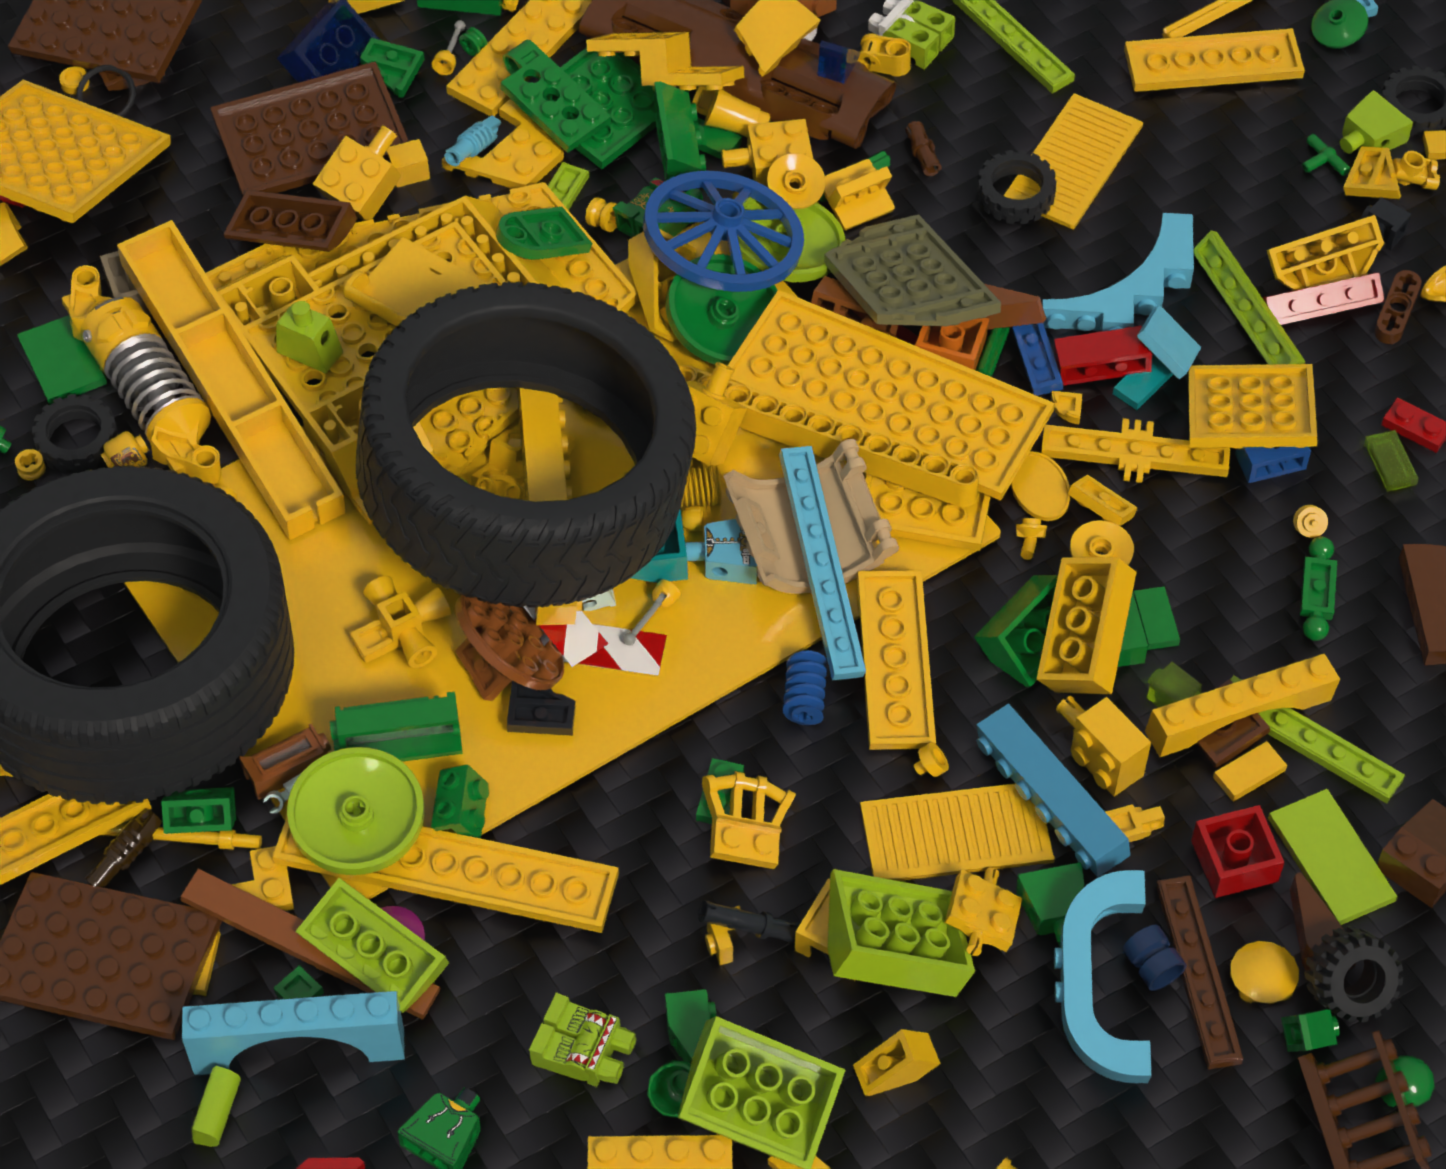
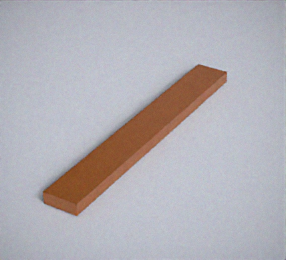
M200 869L196 871L182 893V902L212 915L367 993H375L295 932L304 920ZM432 983L406 1012L423 1020L440 992V987Z

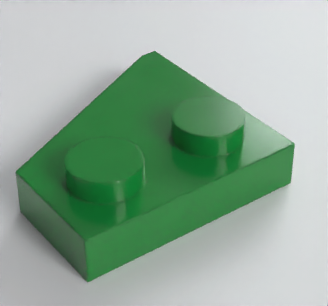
M371 38L360 56L361 65L376 61L385 85L398 97L403 98L424 61V52Z

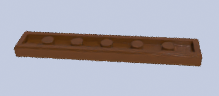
M1191 876L1157 880L1156 887L1173 948L1178 951L1187 966L1181 976L1207 1069L1240 1065L1243 1062V1056Z

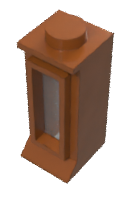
M311 723L309 728L249 757L239 756L243 774L246 780L251 779L255 795L260 800L266 797L269 792L284 788V783L302 773L318 758L328 754L327 752L331 750V746L323 732L318 734Z

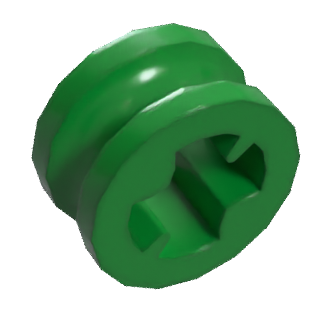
M474 27L469 28L466 33L459 37L461 47L471 56H476L487 45L485 36Z

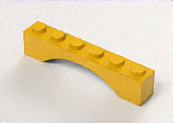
M1324 653L1153 709L1145 733L1159 757H1163L1187 749L1212 732L1249 715L1278 708L1304 710L1331 701L1339 684L1340 677Z

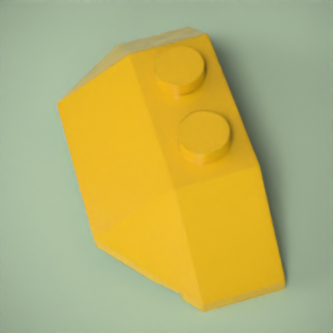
M1372 215L1266 251L1275 279L1294 291L1366 275L1378 251L1382 248L1384 241L1376 216Z

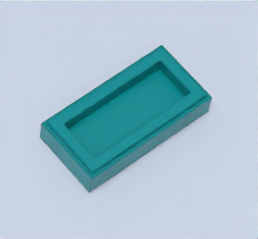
M1152 353L1151 372L1127 374L1113 388V395L1138 410L1173 373Z

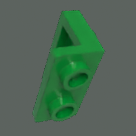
M468 764L442 769L439 772L431 827L435 831L453 829L457 834L481 839L482 828L485 824L484 814L486 800L489 796V783Z

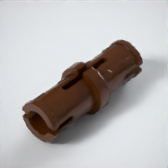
M914 121L909 123L908 127L905 128V132L912 143L911 151L914 157L919 159L926 176L936 175L942 166L935 155L933 141L927 137L922 122Z

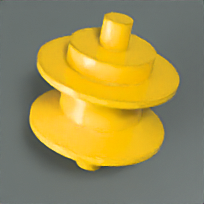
M1304 505L1296 511L1293 524L1300 534L1308 538H1316L1327 529L1328 517L1317 506Z

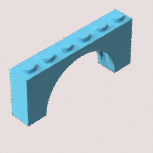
M397 991L183 1007L182 1040L194 1075L211 1074L215 1066L229 1069L230 1062L241 1051L262 1042L291 1037H317L344 1042L361 1050L368 1057L369 1062L405 1060L404 1027Z

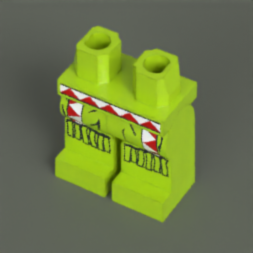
M556 993L544 1017V1023H541L530 1046L531 1063L534 1066L587 1081L588 1084L596 1087L600 1080L617 1084L622 1075L624 1065L622 1061L611 1058L612 1053L616 1050L630 1055L636 1044V1034L621 1027L619 1017L608 1016L603 1012L584 1008L569 1002V997Z

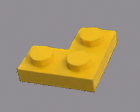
M276 846L250 851L254 880L231 885L284 911L293 910L294 904L288 868L273 862L272 856Z

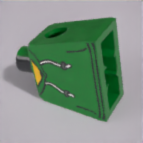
M463 1088L454 1101L441 1093H436L398 1130L400 1146L437 1169H462L481 1130L479 1117L472 1112L480 1101L479 1096L468 1088Z

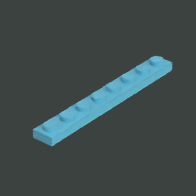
M812 446L783 448L779 453V458L832 680L864 677L866 669Z

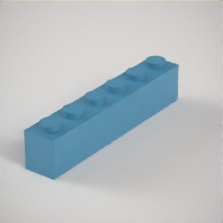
M1009 703L976 724L979 737L976 739L980 750L986 756L991 755L996 760L995 763L1000 773L1005 778L1010 777L1016 783L1015 787L1019 795L1025 801L1030 799L1035 805V811L1044 823L1050 822L1055 828V834L1059 841L1065 847L1070 845L1076 852L1075 857L1077 861L1081 862L1085 870L1090 868L1098 878L1130 857L1128 837Z

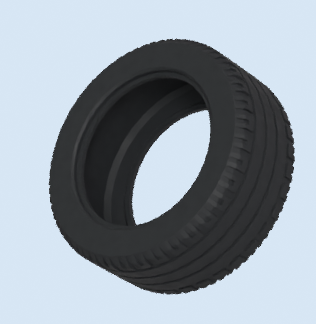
M114 466L112 468L103 467L98 468V470L91 469L85 470V472H76L70 474V476H63L52 482H46L43 486L35 487L30 492L17 497V500L7 503L5 508L0 509V765L6 772L12 774L18 780H23L30 787H35L41 792L48 791L50 795L55 797L61 796L62 799L66 800L76 799L77 802L82 803L89 801L91 804L105 802L106 805H113L115 802L127 804L129 801L139 803L143 802V799L148 798L150 801L156 800L157 797L162 795L168 797L172 795V792L178 791L180 793L189 786L195 787L199 785L202 780L212 779L213 774H220L225 770L226 766H232L236 763V759L239 756H244L249 748H253L256 745L257 739L262 738L266 733V729L272 725L273 718L278 715L280 707L285 701V694L288 693L292 678L295 650L278 555L264 528L241 502H236L233 496L226 494L221 488H215L213 484L203 482L202 479L197 477L190 478L185 473L177 474L173 470L164 471L162 468L150 469L146 466ZM149 581L177 586L197 594L219 612L211 631L201 644L185 659L162 673L132 684L114 687L70 685L42 675L22 661L26 648L35 632L57 609L82 594L111 584Z

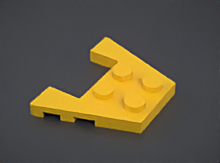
M509 99L499 108L500 117L517 128L483 158L477 155L467 157L457 166L448 164L445 157L442 159V167L446 170L459 169L465 171L467 176L474 178L478 175L492 179L494 184L514 189L538 183L564 159V150L516 103Z

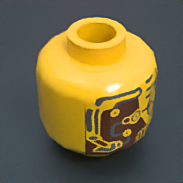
M125 431L104 444V453L101 456L108 468L114 466L142 467L147 464L145 453L150 450L141 435L134 437L132 433Z

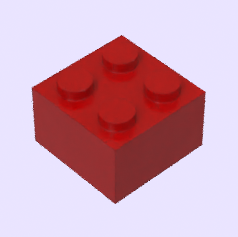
M1260 805L1196 821L1191 841L1215 898L1279 882L1285 862Z

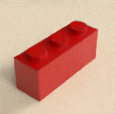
M1142 326L1054 339V357L1063 386L1124 377L1127 374L1151 372L1152 352L1137 338Z

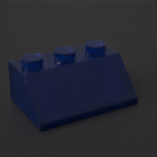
M334 0L327 3L277 59L295 80L303 82L356 67L370 39L379 38L347 0Z

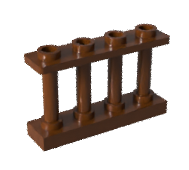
M1379 1030L1374 1031L1372 1034L1377 1047L1326 1065L1324 1062L1318 1063L1312 1053L1298 1057L1334 1169H1385L1414 1158L1421 1169H1430L1427 1158L1432 1156V1152L1425 1135L1421 1137L1418 1135L1415 1125L1420 1124L1421 1121L1414 1103H1407L1404 1092L1409 1091V1086L1403 1071L1396 1072L1393 1060L1398 1059V1055L1391 1038L1385 1040ZM1382 1060L1388 1079L1337 1097L1335 1094L1329 1095L1326 1084L1331 1082V1078ZM1393 1093L1399 1109L1398 1112L1349 1129L1345 1126L1340 1128L1337 1116L1342 1114L1341 1110ZM1404 1125L1410 1141L1409 1145L1359 1162L1357 1159L1351 1160L1347 1148L1353 1147V1142Z

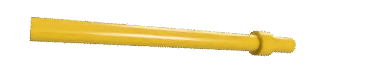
M122 823L100 835L117 836L119 832H122L126 824ZM158 827L152 835L154 837L152 840L218 845L219 849L234 850L235 847L260 849L262 844L261 835L238 834L236 830L164 834L163 827Z

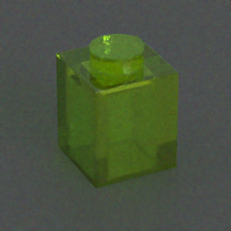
M1171 662L1163 670L1158 668L1148 680L1150 686L1147 698L1156 706L1162 707L1199 695L1202 685L1174 662Z

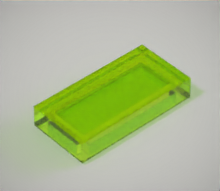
M1395 430L1366 436L1365 445L1387 491L1417 485L1419 478Z

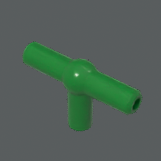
M1315 134L1308 136L1307 143L1318 154L1303 162L1302 167L1305 172L1309 173L1325 163H1329L1342 176L1350 172V166L1336 154L1334 148L1328 147Z

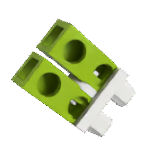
M886 0L883 5V14L887 16L884 17L874 13L868 21V30L874 34L891 38H902L908 41L911 46V57L915 59V65L924 70L954 38L955 16L921 1Z

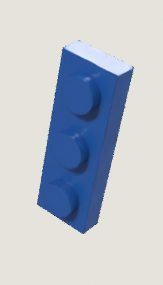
M1038 323L1011 327L1032 393L1039 396L1051 393L1052 391L1063 390V381L1044 324Z

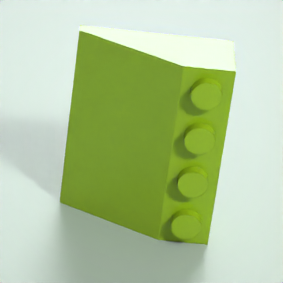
M833 869L830 874L828 953L833 975L835 977L956 997L974 974L975 969L971 954L967 952L968 942L966 935L961 930L945 923L952 891Z
M715 1016L705 1022L694 1052L678 1118L802 1169H811L845 1069Z

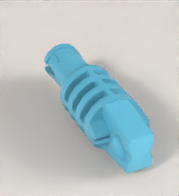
M492 115L482 122L474 123L461 133L457 138V143L445 151L447 153L444 154L447 163L451 166H457L465 158L478 155L497 139L498 126H500L501 121Z

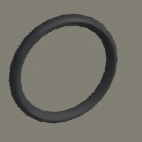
M101 65L87 72L77 88L76 98L83 102L84 86L93 75L102 71H114L126 79L130 89L129 99L125 107L115 114L123 117L130 110L135 100L136 89L132 77L127 72L117 69L113 65Z

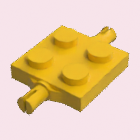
M987 868L985 870L984 879L961 869L955 879L945 923L961 930L970 938L967 952L970 954L973 951L972 956L981 954L982 944H989L1007 952L1013 943L1022 898L996 885L999 871L996 869L993 873L994 868Z

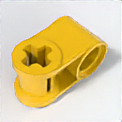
M871 33L862 37L860 43L862 48L856 54L855 60L863 63L870 72L900 77L910 71L911 46L908 41L902 38H891Z

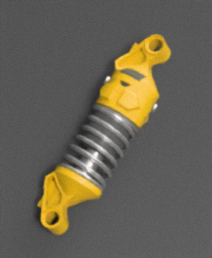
M89 265L79 266L72 273L71 294L62 297V304L70 316L73 337L86 344L99 364L100 370L111 380L113 387L118 389L119 396L125 400L126 407L132 410L133 418L138 420L140 428L145 431V435L150 442L153 459L161 464L168 465L177 474L185 473L190 478L197 477L202 479L203 482L215 485L221 478L220 454L212 446L199 445L200 439L211 421L212 414L200 394L196 392L194 385L189 382L186 373L182 371L180 364L175 361L173 354L168 350L166 343L152 324L151 318L144 312L140 304L129 297L109 298L101 296L100 274L98 270ZM180 383L184 385L183 389H177ZM182 393L180 397L176 398L174 394ZM148 410H155L151 417H145Z

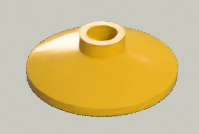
M799 153L783 155L776 159L769 168L767 174L768 188L782 197L792 209H805L814 205L821 198L825 190L826 180L822 168L814 159L807 155ZM796 182L800 188H792L790 183Z
M1098 520L1083 524L1074 532L1070 542V551L1073 558L1118 557L1128 565L1133 557L1134 544L1131 536L1121 526L1109 521Z

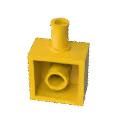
M798 119L749 124L747 148L722 150L723 168L749 165V168L752 170L753 180L768 187L767 174L769 168L779 157L790 153H799L813 159L806 120ZM791 182L790 186L792 188L799 187V184L796 182Z
M381 125L380 130L369 146H362L345 136L313 182V185L329 200L350 202L356 216L361 220L373 219L401 178V174L393 164L383 158V155L394 139L397 138V135L389 128Z
M716 362L707 386L696 381H686L695 407L697 427L692 457L709 466L724 463L747 410V407L724 395L735 370L719 362Z
M1072 696L1066 697L1068 703L1064 699L1059 703L1056 711L1075 728L1070 752L1080 766H1085L1093 774L1094 780L1102 789H1107L1115 797L1144 776L1151 741L1108 697L1087 711Z

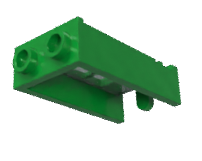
M447 692V697L439 698L437 695L434 696V699L422 697L344 707V710H340V706L335 707L336 720L330 721L334 751L351 747L373 748L389 753L402 762L463 754L455 692Z

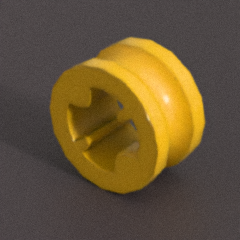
M35 449L23 450L15 458V465L22 479L36 480L45 473V463L39 451Z

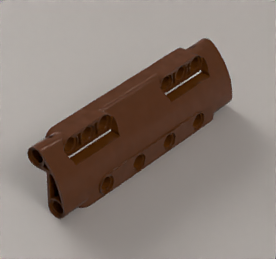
M592 0L579 25V33L589 38L610 33L656 32L622 16L661 32H689L691 67L744 66V78L735 80V85L723 86L724 91L751 105L759 107L760 111L769 113L770 120L778 122L805 119L809 136L821 140L832 138L854 149H857L862 143L869 119L890 103L896 90L895 81L870 72L863 63L805 38H802L798 46L781 59L776 68L763 77L758 72L759 64L754 55H748L744 43L740 41L734 31L744 16L712 0ZM640 55L628 56L640 65ZM771 78L777 79V80L782 81V82H784V83H786V84H789V85H791V86H794V87H796V88H798V89H801V90H803V91H806V92H808V93H810V94H813V95H815V96H818V97H820V98H822V99H825V100H827V101H830V102H832V103H835V104L839 105V107L834 106V105H832V104H829V103H827V102H825V101H822V100H820V99H817V98H815V97H813V96H810V95H808V94H805V93H803V92H801V91H798V90H796V89H793V88H791V87H789V86H786V85H784V84H781V83H779V82H777V81L772 80Z

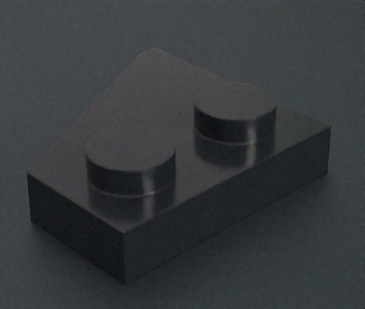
M512 680L507 732L573 736L576 713L575 700L563 694H556L552 689L535 690Z

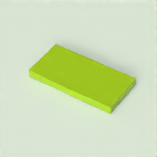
M1328 789L1269 813L1268 820L1306 880L1340 925L1396 901V893Z

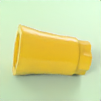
M720 89L716 90L711 100L704 125L721 128L748 137V125L768 123L770 114L760 111L759 107L751 105Z

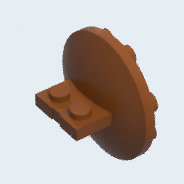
M462 594L458 596L455 603L456 616L467 639L455 652L465 669L469 671L473 678L472 681L484 700L493 701L512 680L535 690L551 689L560 681L564 674L562 653L550 639L545 646L543 645L541 637L545 633L536 625V622L524 607L504 606L502 603L491 604L490 602L479 601L477 597L468 598Z

